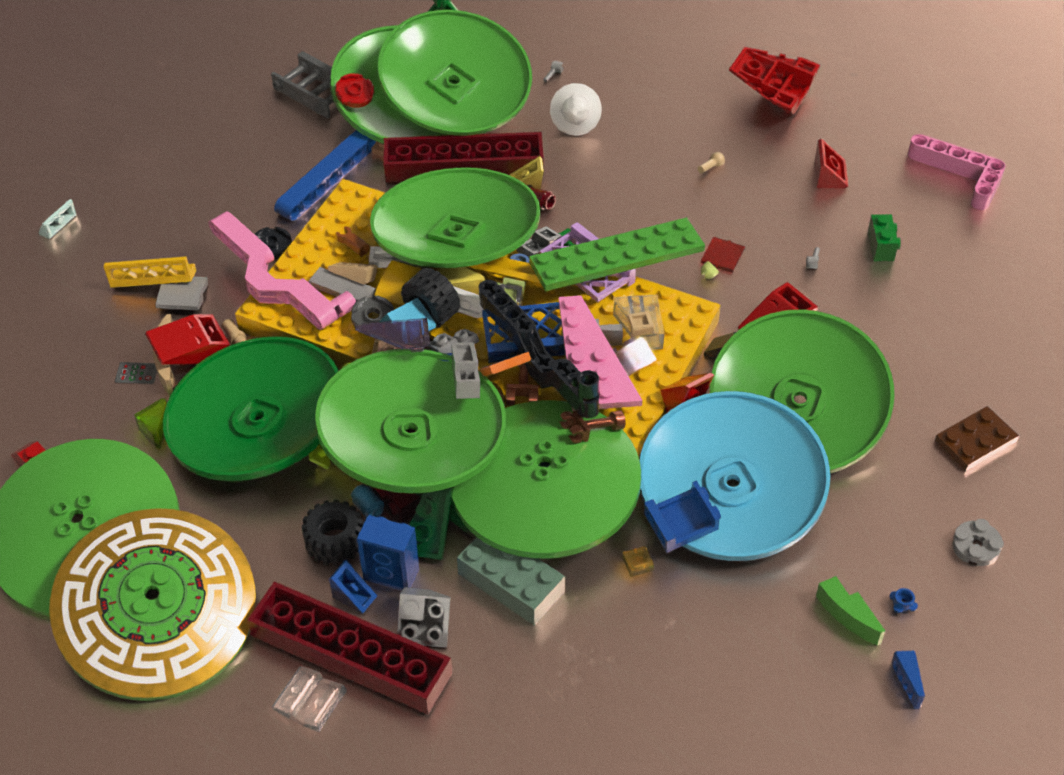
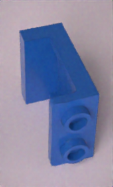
M697 480L692 482L690 490L656 504L653 499L644 503V515L666 553L719 530L721 514L715 505L712 506L705 487H700Z

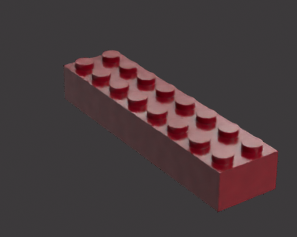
M542 132L384 138L385 182H403L423 173L450 168H480L510 175L539 156L542 158L544 176Z
M275 581L247 619L251 636L426 714L430 713L453 674L451 657Z

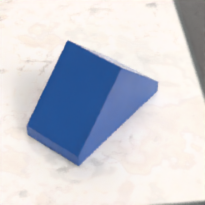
M344 561L329 578L332 598L360 614H363L377 597L376 593L347 561Z

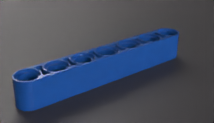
M357 130L354 131L276 201L274 211L291 221L298 219L371 153V148L376 141L366 137Z

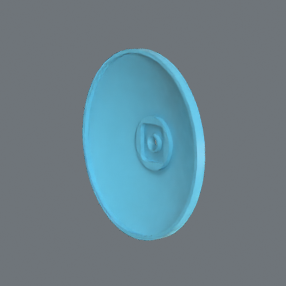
M714 392L692 398L676 406L665 414L650 431L644 442L639 460L641 467L640 492L644 503L652 499L656 504L690 490L692 482L696 480L700 487H705L709 494L710 503L712 506L715 505L721 514L719 530L685 544L683 547L706 557L727 561H747L765 558L777 554L800 541L820 518L826 505L830 487L828 457L822 442L813 428L800 415L787 406L765 396L747 392ZM734 479L739 482V485L731 487L726 482Z

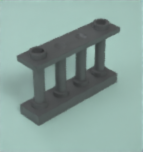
M302 51L297 54L298 66L288 74L281 76L276 72L271 73L272 85L276 91L287 95L317 114L326 118L331 117L329 105L334 102L332 94L326 99L318 96L330 87L331 66ZM302 72L309 74L298 84L291 81ZM316 79L323 82L311 92L304 89Z

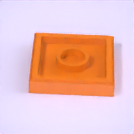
M529 352L478 370L483 376L487 377L529 362L531 357Z

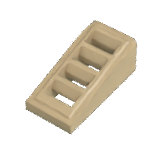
M343 262L328 266L330 272L361 284L375 281L378 269L377 265Z

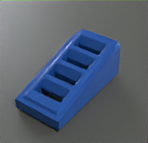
M914 650L896 651L892 658V667L914 709H920L925 694L916 652Z

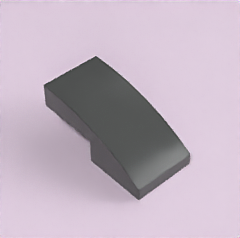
M545 226L536 230L532 235V239L527 240L522 246L517 248V252L528 257L539 254L540 250L561 238L562 235Z

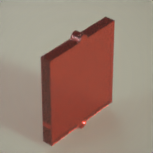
M713 237L701 259V263L705 264L709 261L716 269L733 273L745 250V246L733 243L731 240L726 241Z

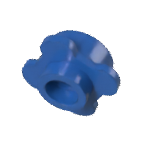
M901 588L890 593L889 598L894 603L893 609L895 612L902 613L906 610H917L918 604L914 602L915 595L911 590Z

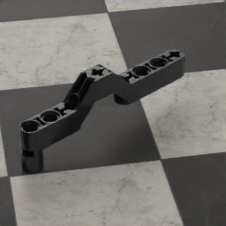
M493 280L482 281L479 284L480 305L516 344L520 354L529 352L531 360L525 363L529 375L542 389L555 387L581 417L586 419L596 417L599 413L598 374L591 370L580 372L567 359L554 360L546 351L531 318L497 282Z

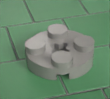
M985 519L968 521L959 525L954 533L952 542L953 550L961 560L967 563L969 561L975 562L977 566H986L994 563L998 559L1004 545L999 532ZM978 540L982 542V546L979 544L974 545L973 541Z

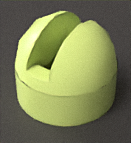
M709 261L701 268V275H705V279H712L719 273Z

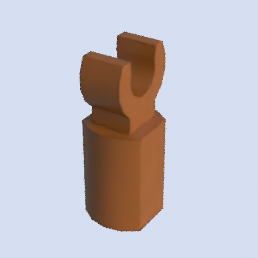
M345 226V234L336 232L337 241L345 243L348 248L360 257L369 253V244L355 233H352L351 228Z

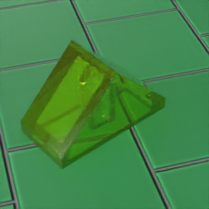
M161 398L134 414L138 429L156 448H161L164 437L163 417L167 404L166 398Z

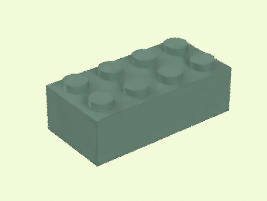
M478 537L457 557L459 575L534 626L565 593V576L540 559L508 554L486 544Z

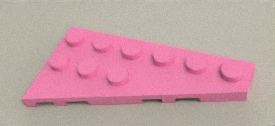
M582 296L559 297L565 357L580 372L591 370L598 374L599 409L642 406L643 400Z

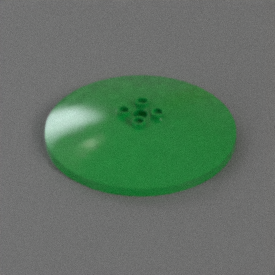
M261 337L242 341L221 349L192 368L170 395L163 417V432L168 447L182 466L199 476L209 479L244 481L281 471L300 461L320 445L315 426L317 401L323 388L338 372V369L333 360L322 349L296 338Z

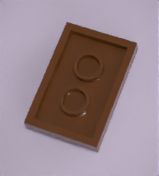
M986 406L937 434L935 441L967 471L1017 442L1019 435L993 410Z

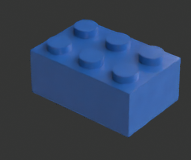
M368 515L357 537L363 580L401 591L404 587L411 588L419 571L415 527H411L406 523L389 521L384 517Z

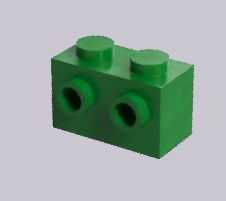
M892 214L871 215L867 233L873 261H895L897 250H900L901 247L900 237H897V223H894Z

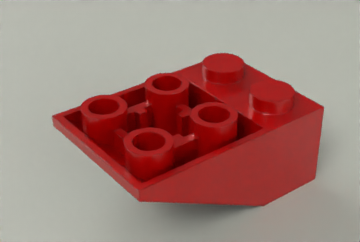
M786 282L773 290L738 326V329L771 313L787 310L817 311L818 306L789 282Z
M193 314L145 333L161 365L198 364L208 356L229 346V342L213 314Z

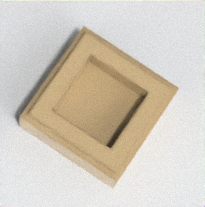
M649 311L627 314V323L632 336L654 333V325Z

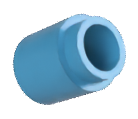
M362 484L352 491L351 498L353 504L366 518L368 515L379 517L382 514L385 504L371 487Z

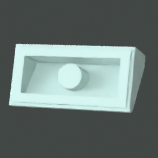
M71 199L42 223L39 235L47 239L52 238L76 216Z

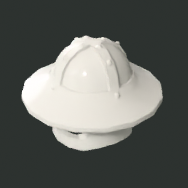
M572 83L565 85L555 93L551 100L550 114L552 121L560 131L567 135L579 136L586 134L596 127L601 118L602 106L600 99L592 88L584 84Z

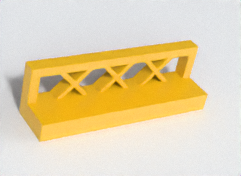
M187 257L109 262L103 266L110 288L191 282L196 273L195 264H188Z
M500 257L486 263L467 266L468 269L478 272L485 277L502 281L504 277L527 282L526 286L544 290L530 263Z

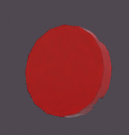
M350 73L343 75L337 81L335 95L342 104L353 108H360L372 101L374 86L368 78H363V75Z

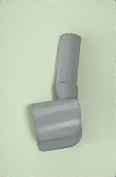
M553 61L551 70L543 81L547 82L555 72L562 73L563 62Z
M819 247L815 248L813 256H807L806 269L818 268Z

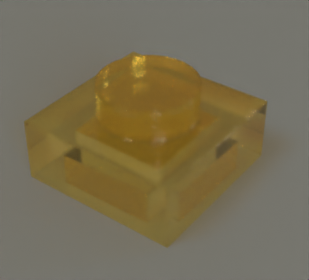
M646 546L623 552L622 558L631 577L654 571V563Z

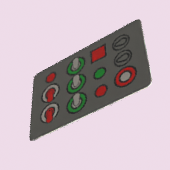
M120 362L115 382L153 384L157 374L155 363Z

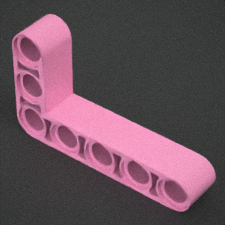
M916 134L911 137L908 157L910 159L978 181L974 189L971 205L977 210H985L989 207L1006 165L1002 160L922 134Z

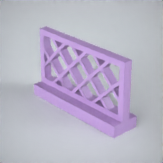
M576 222L571 225L569 233L540 250L539 254L569 247L564 246L569 240L577 245L599 238ZM636 269L605 276V281L589 280L575 285L599 302L626 284L629 287L634 284ZM608 276H616L619 279L618 281H607ZM592 286L605 287V289L597 293L592 289Z

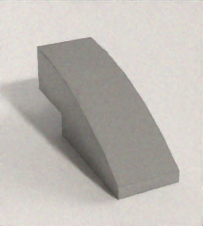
M474 342L451 343L456 399L480 398V377Z

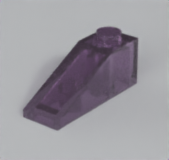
M427 318L361 323L355 326L358 332L401 349H410L411 353L422 352L424 347L430 345Z

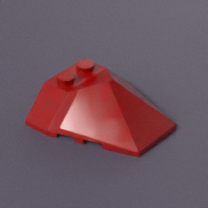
M744 47L730 66L729 71L773 103L777 108L795 114L807 96L821 65L802 57H797V59L786 58V54L780 53L779 56L768 54V51Z

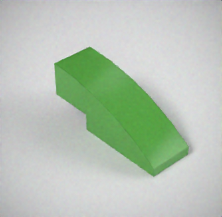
M836 576L819 583L816 598L839 623L876 646L882 643L885 629L859 592L849 595Z

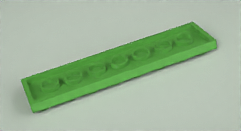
M686 217L529 256V263L544 290L549 291L703 252L705 244Z

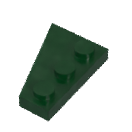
M454 487L423 494L409 524L411 527H415L419 557L444 559Z

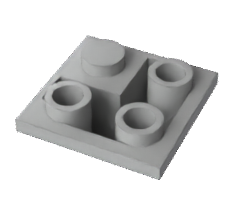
M404 587L400 593L397 634L423 646L447 648L451 597L429 589Z

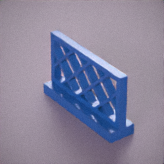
M559 302L519 306L534 322L537 331L541 328L549 334L546 338H541L551 357L565 355L563 336L556 333L562 327L561 318L553 314L559 309ZM482 310L488 363H496L516 356L519 352L516 344L505 332L500 330L498 325L494 326L488 322L487 317L490 316L485 310ZM541 311L545 314V317L539 322L531 316L534 312ZM549 318L558 323L553 330L544 325ZM495 333L504 338L501 343L491 344V338Z

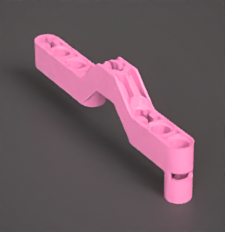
M226 211L208 222L212 233L247 264L245 274L247 292L259 303L291 304L319 330L352 311L356 300L348 291L329 301L304 278L291 280L275 279L267 272L268 264L274 260L272 251L230 212Z

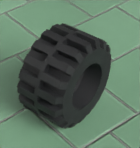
M423 268L401 288L404 304L418 298L435 321L436 328L441 327L459 311L460 298L452 283L440 272L431 268Z
M336 499L333 502L326 500L323 501L324 504L322 505L319 503L314 505L315 509L308 510L307 516L303 518L302 525L305 547L309 556H314V560L318 563L323 561V565L333 563V566L339 565V562H349V558H356L357 552H359L357 537L363 527L360 512L357 511L354 505L349 506V502L343 501L340 503ZM333 529L343 530L338 535H324L327 531Z

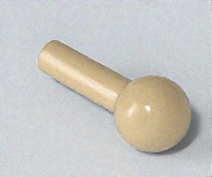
M720 152L713 153L709 161L698 166V172L704 173L714 166H722L725 163L724 155Z

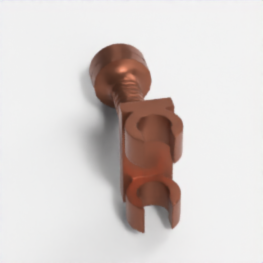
M525 363L518 365L517 367L520 368L519 383L507 384L506 405H515V396L529 397V402L538 401V385L528 384V370Z
M575 410L573 413L565 411L560 416L563 420L567 421L559 422L564 429H570L572 434H576L569 435L573 443L588 441L590 429L610 426L612 430H621L625 428L626 424L622 411L610 412L609 417L585 421Z

